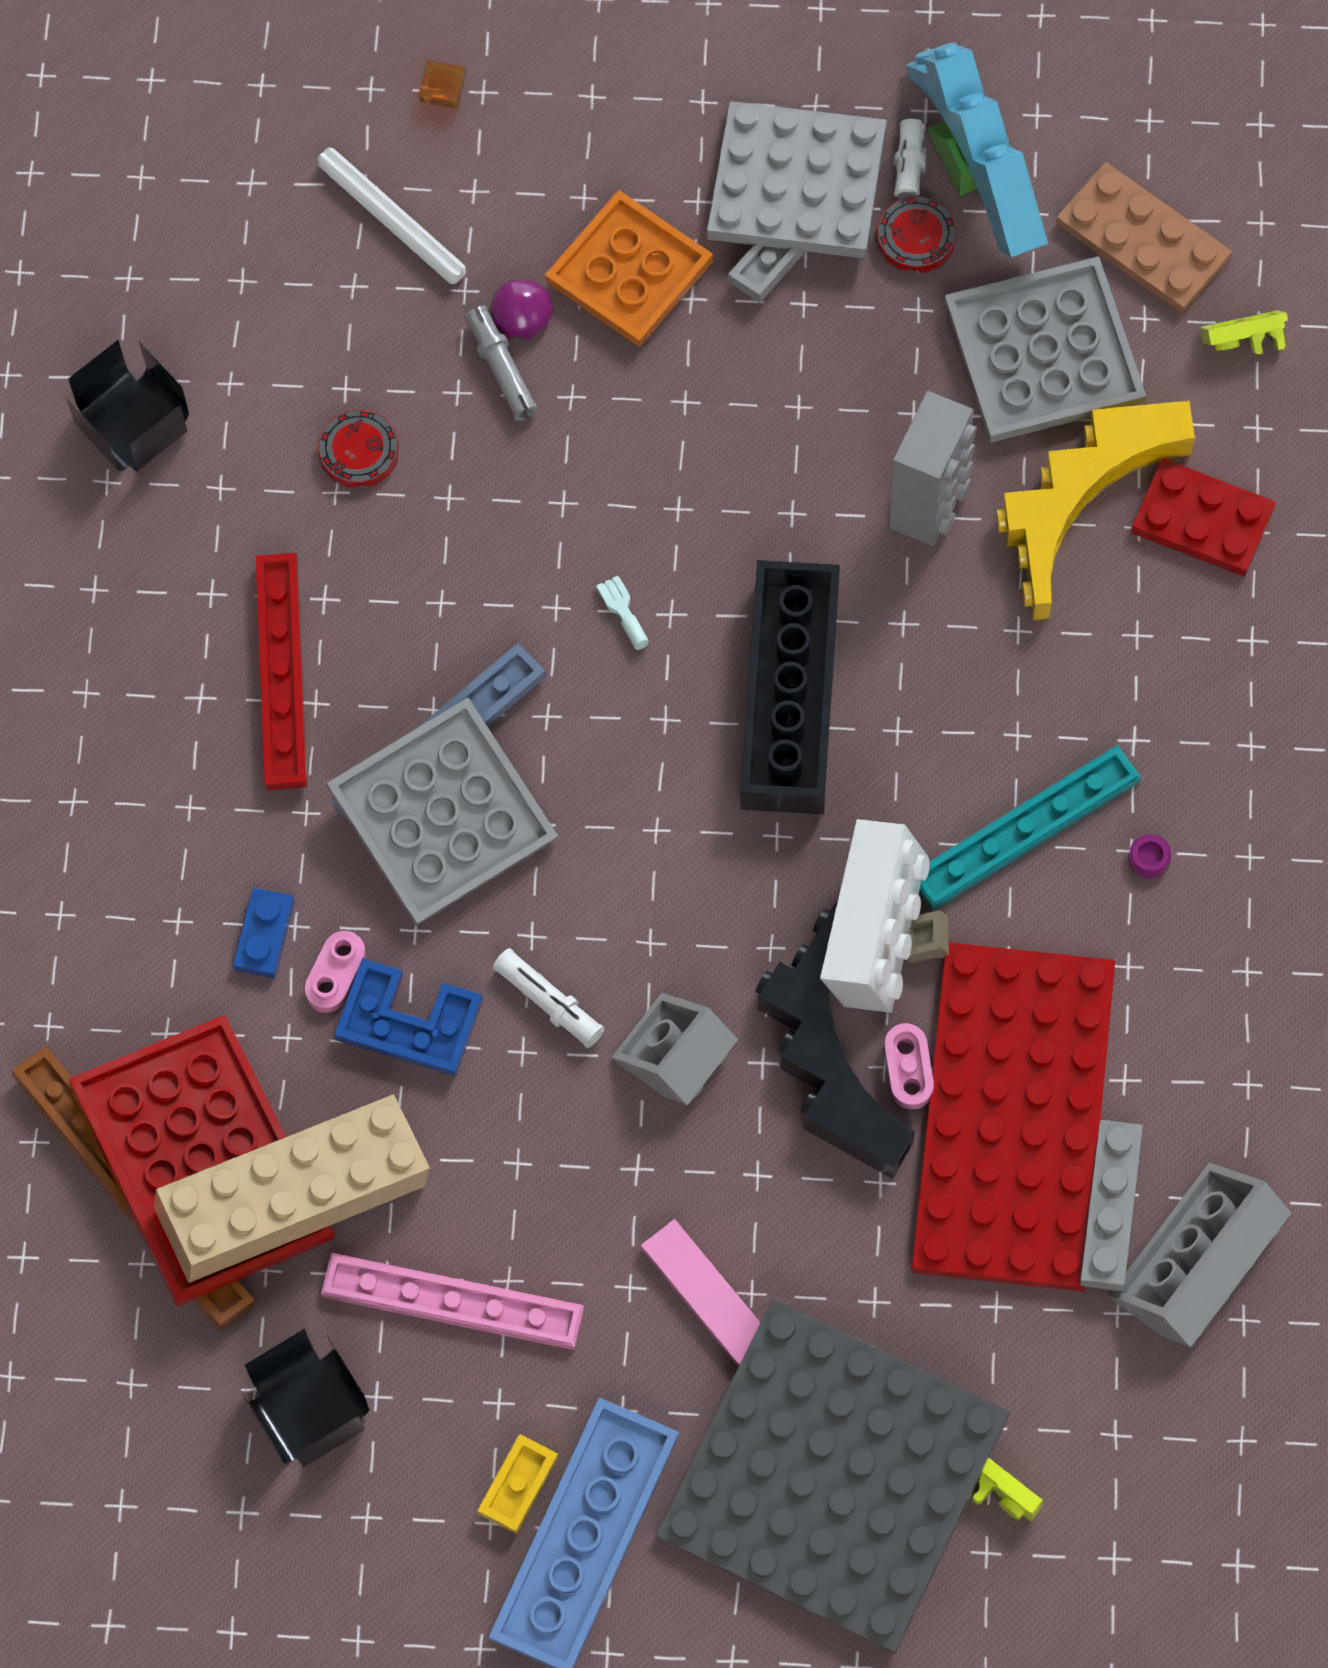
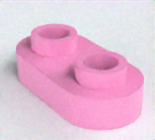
M339 931L332 934L324 943L305 983L307 1000L315 1010L322 1013H331L339 1010L346 1003L362 958L366 959L364 943L357 934L350 931ZM341 946H349L351 948V952L346 956H340L336 953L337 949ZM329 982L333 984V989L328 993L320 992L318 989L322 983Z
M903 1023L896 1025L887 1033L884 1044L891 1095L899 1106L909 1110L919 1109L930 1101L934 1088L927 1038L924 1032L913 1024ZM907 1043L913 1047V1051L910 1054H902L898 1051V1046ZM907 1084H916L920 1091L915 1095H910L905 1092L904 1087Z

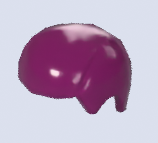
M524 279L511 280L504 283L495 292L489 313L499 333L504 334L507 339L511 337H524L526 340H529L547 328L553 312L551 296L537 282Z

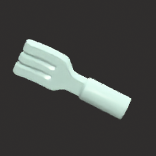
M617 575L612 580L605 581L604 584L596 585V589L608 610L617 614L622 620L621 625L635 650L645 648L649 644V640L636 616L632 615L629 610L631 603L630 595L619 576Z

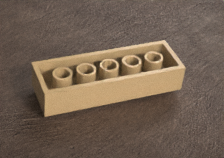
M393 1094L158 1188L155 1193L154 1210L187 1281L190 1283L423 1188L426 1185L430 1167Z

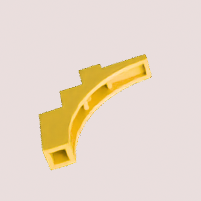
M1190 401L1092 410L1090 425H1084L1085 448L1048 451L1047 465L1040 467L1041 490L1004 493L1003 508H996L998 533L1005 532L1007 547L1017 546L1019 569L1026 568L1028 581L1022 582V597L1024 607L1031 606L1033 620L1049 619L1052 603L1051 574L1054 560L1066 532L1082 509L1102 490L1132 471L1161 461L1162 458L1172 459L1192 455L1195 435Z

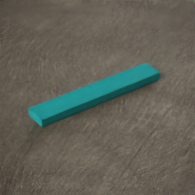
M1118 745L1114 746L929 861V873L926 880L921 881L919 893L930 909L935 911L1140 783V774Z

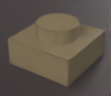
M938 910L919 915L916 920H912L909 931L912 939V948L907 959L911 964L949 955L948 916Z

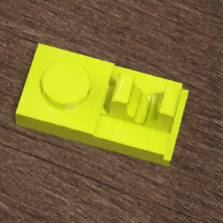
M1276 310L1200 327L1202 342L1210 346L1215 345L1216 351L1239 347L1240 339L1249 338L1251 351L1259 355L1263 354L1262 340L1267 332V335L1273 338L1275 349L1282 350L1285 348L1283 328H1285L1284 322L1288 321L1287 313Z
M988 1458L980 1477V1488L973 1496L972 1502L976 1505L982 1504L994 1490L996 1495L1001 1498L998 1503L999 1506L1006 1513L1017 1520L1023 1515L1029 1521H1032L1042 1509L1043 1500Z

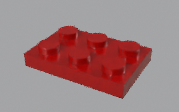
M1162 458L1134 520L1131 533L1246 577L1277 501Z

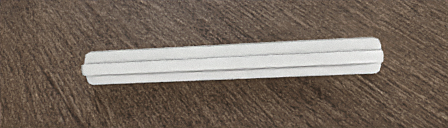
M329 147L319 155L317 159L318 165L324 172L447 282L457 284L465 276L466 268L462 262L334 148Z

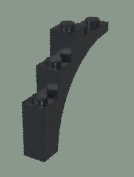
M837 900L830 912L824 909L819 915L812 930L816 935L810 945L802 944L798 949L791 964L795 969L779 962L773 973L768 970L764 973L755 990V993L759 994L758 1010L796 1030V1032L792 1030L787 1032L779 1046L778 1052L782 1054L781 1069L819 1090V1093L812 1090L802 1106L801 1113L805 1114L804 1130L893 1179L914 1144L915 1131L889 1114L864 1089L849 1066L834 1030L829 1001L830 990L820 979L838 903Z

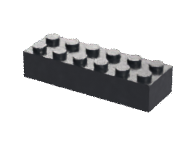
M757 560L741 778V810L824 815L840 565Z

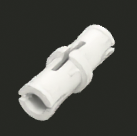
M905 119L900 123L899 149L894 155V165L897 167L894 196L899 200L904 197L920 196L921 169L925 167L926 159L922 150L925 123L922 124V121L917 119Z

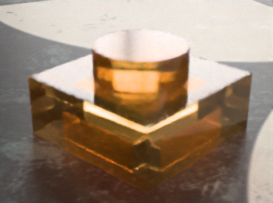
M427 60L419 91L420 102L459 108L466 78V67Z

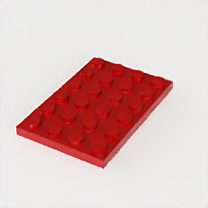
M226 1015L69 1078L68 1085L176 1307L334 1239L335 1233L330 1225L188 1283L154 1210L156 1189L286 1138Z

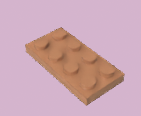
M1107 162L1099 168L1056 217L1057 226L1181 314L1188 309L1229 262L1232 256V250Z

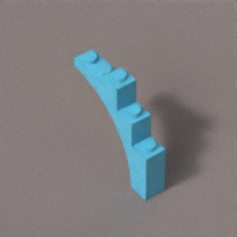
M948 43L917 54L915 56L917 61L905 65L909 79L917 84L932 100L952 132L980 193L999 251L1014 257L1048 244L1023 153L1009 145L998 103L984 94L972 50L958 46L957 43Z

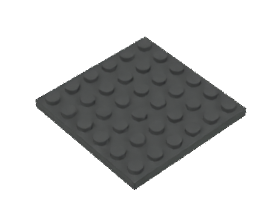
M772 1299L656 1536L681 1550L896 1654L982 1475L988 1458H990L1005 1427L1010 1411Z

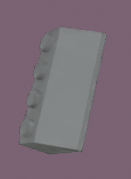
M1208 1163L1126 1271L1124 1292L1112 1290L1108 1296L1162 1337L1191 1348L1195 1341L1203 1334L1205 1328L1222 1305L1229 1299L1231 1293L1246 1273L1253 1267L1255 1261L1272 1238L1279 1232L1291 1212L1265 1181Z

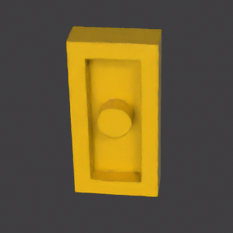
M519 1434L478 1508V1514L518 1534L559 1458L558 1453Z

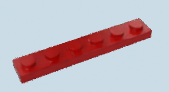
M296 553L256 555L266 791L308 788L298 558Z

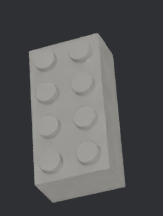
M927 390L893 459L890 529L933 547L940 534L948 535L956 513L952 512L956 501L963 502L972 483V479L969 476L974 462L970 460L975 450V444H972L977 431V427L972 425L974 409Z

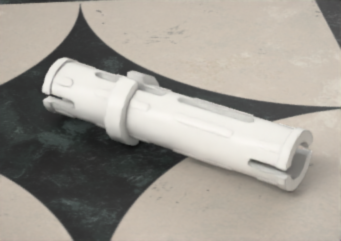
M511 948L505 950L497 958L493 965V970L499 972L526 997L550 1015V1022L556 1027L563 1026L582 1042L586 1048L592 1047L599 1040L605 1030L604 1026L598 1024L578 1007V1000L572 995L566 997L540 973L517 956Z

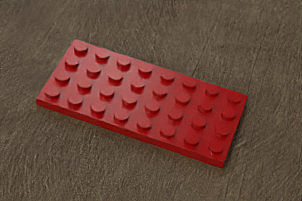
M949 942V955H945L932 1074L934 1088L929 1102L912 1273L1084 1292L1085 1286H1080L1099 1125L1101 1122L1115 960Z

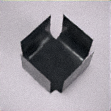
M119 340L115 341L68 378L76 405L80 410L79 412L66 398L74 423L119 471L125 470L130 466L135 471H138L187 432L185 421L189 416V410L182 386L140 341L139 344L146 370L138 380L132 376L126 366Z
M305 1328L244 1365L260 1397L251 1401H247L244 1396L245 1401L282 1462L288 1463L298 1458L303 1467H306L363 1432L364 1428L360 1419L370 1410L362 1390L330 1338L328 1337L332 1350L325 1357L319 1359L311 1345Z

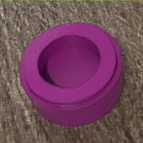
M1153 834L1140 836L1130 847L1129 865L1140 877L1147 879L1160 877L1169 868L1172 856L1171 848L1166 840L1160 836Z

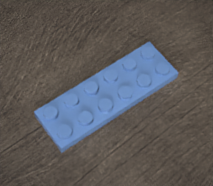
M598 1398L489 1635L490 1641L550 1668L575 1667L679 1438L678 1431L605 1399Z

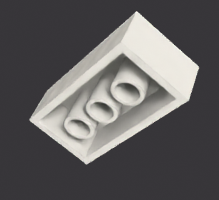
M860 819L856 821L820 977L844 1007L892 1013L895 999L898 1000L901 996L903 988L902 965L903 961L909 958L912 948V939L909 935L911 922L919 916L921 900L918 894L921 881L926 880L930 866L929 857L905 824Z

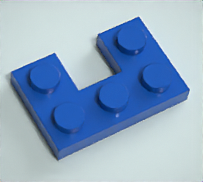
M362 958L335 1031V1039L456 1077L483 1002V995L442 982L429 1021L391 1009L403 978L402 970Z

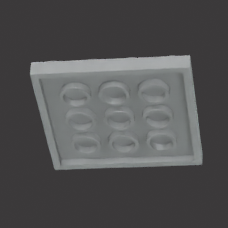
M730 101L707 229V240L748 245L764 244L765 247L789 250L795 247L801 248V251L866 259L887 120Z
M1099 256L945 295L944 303L990 443L1090 418L1092 410L1145 404L1147 396Z
M469 698L454 705L326 784L330 794L416 926L558 839L554 828Z

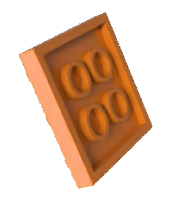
M618 190L545 274V282L629 341L641 347L713 263V254Z

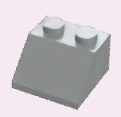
M661 993L611 1058L663 1097L688 1105L702 1091L704 1083L717 1066L727 1059L729 1051L738 1041V1038L710 1008Z

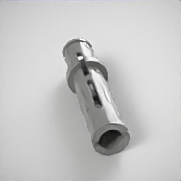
M487 306L478 307L480 313L478 316L475 310L472 309L465 315L464 319L479 344L477 351L480 357L487 360L513 412L515 420H525L524 411H526L528 418L533 416L538 411V406L534 403L507 349L509 342L506 336L499 333Z

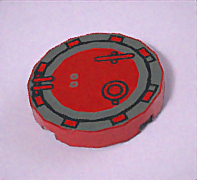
M922 196L904 197L892 203L881 215L877 227L878 249L883 257L898 270L908 272V269L912 271L918 270V273L930 272L942 266L952 255L957 237L955 220L949 210L936 200Z
M354 409L340 413L326 424L320 434L318 453L323 470L333 481L345 487L357 488L356 486L367 485L369 487L376 485L391 474L398 462L399 443L395 429L385 417L373 411Z

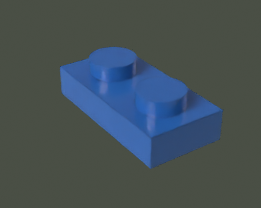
M258 888L252 889L233 963L234 971L276 979L295 904L294 895Z

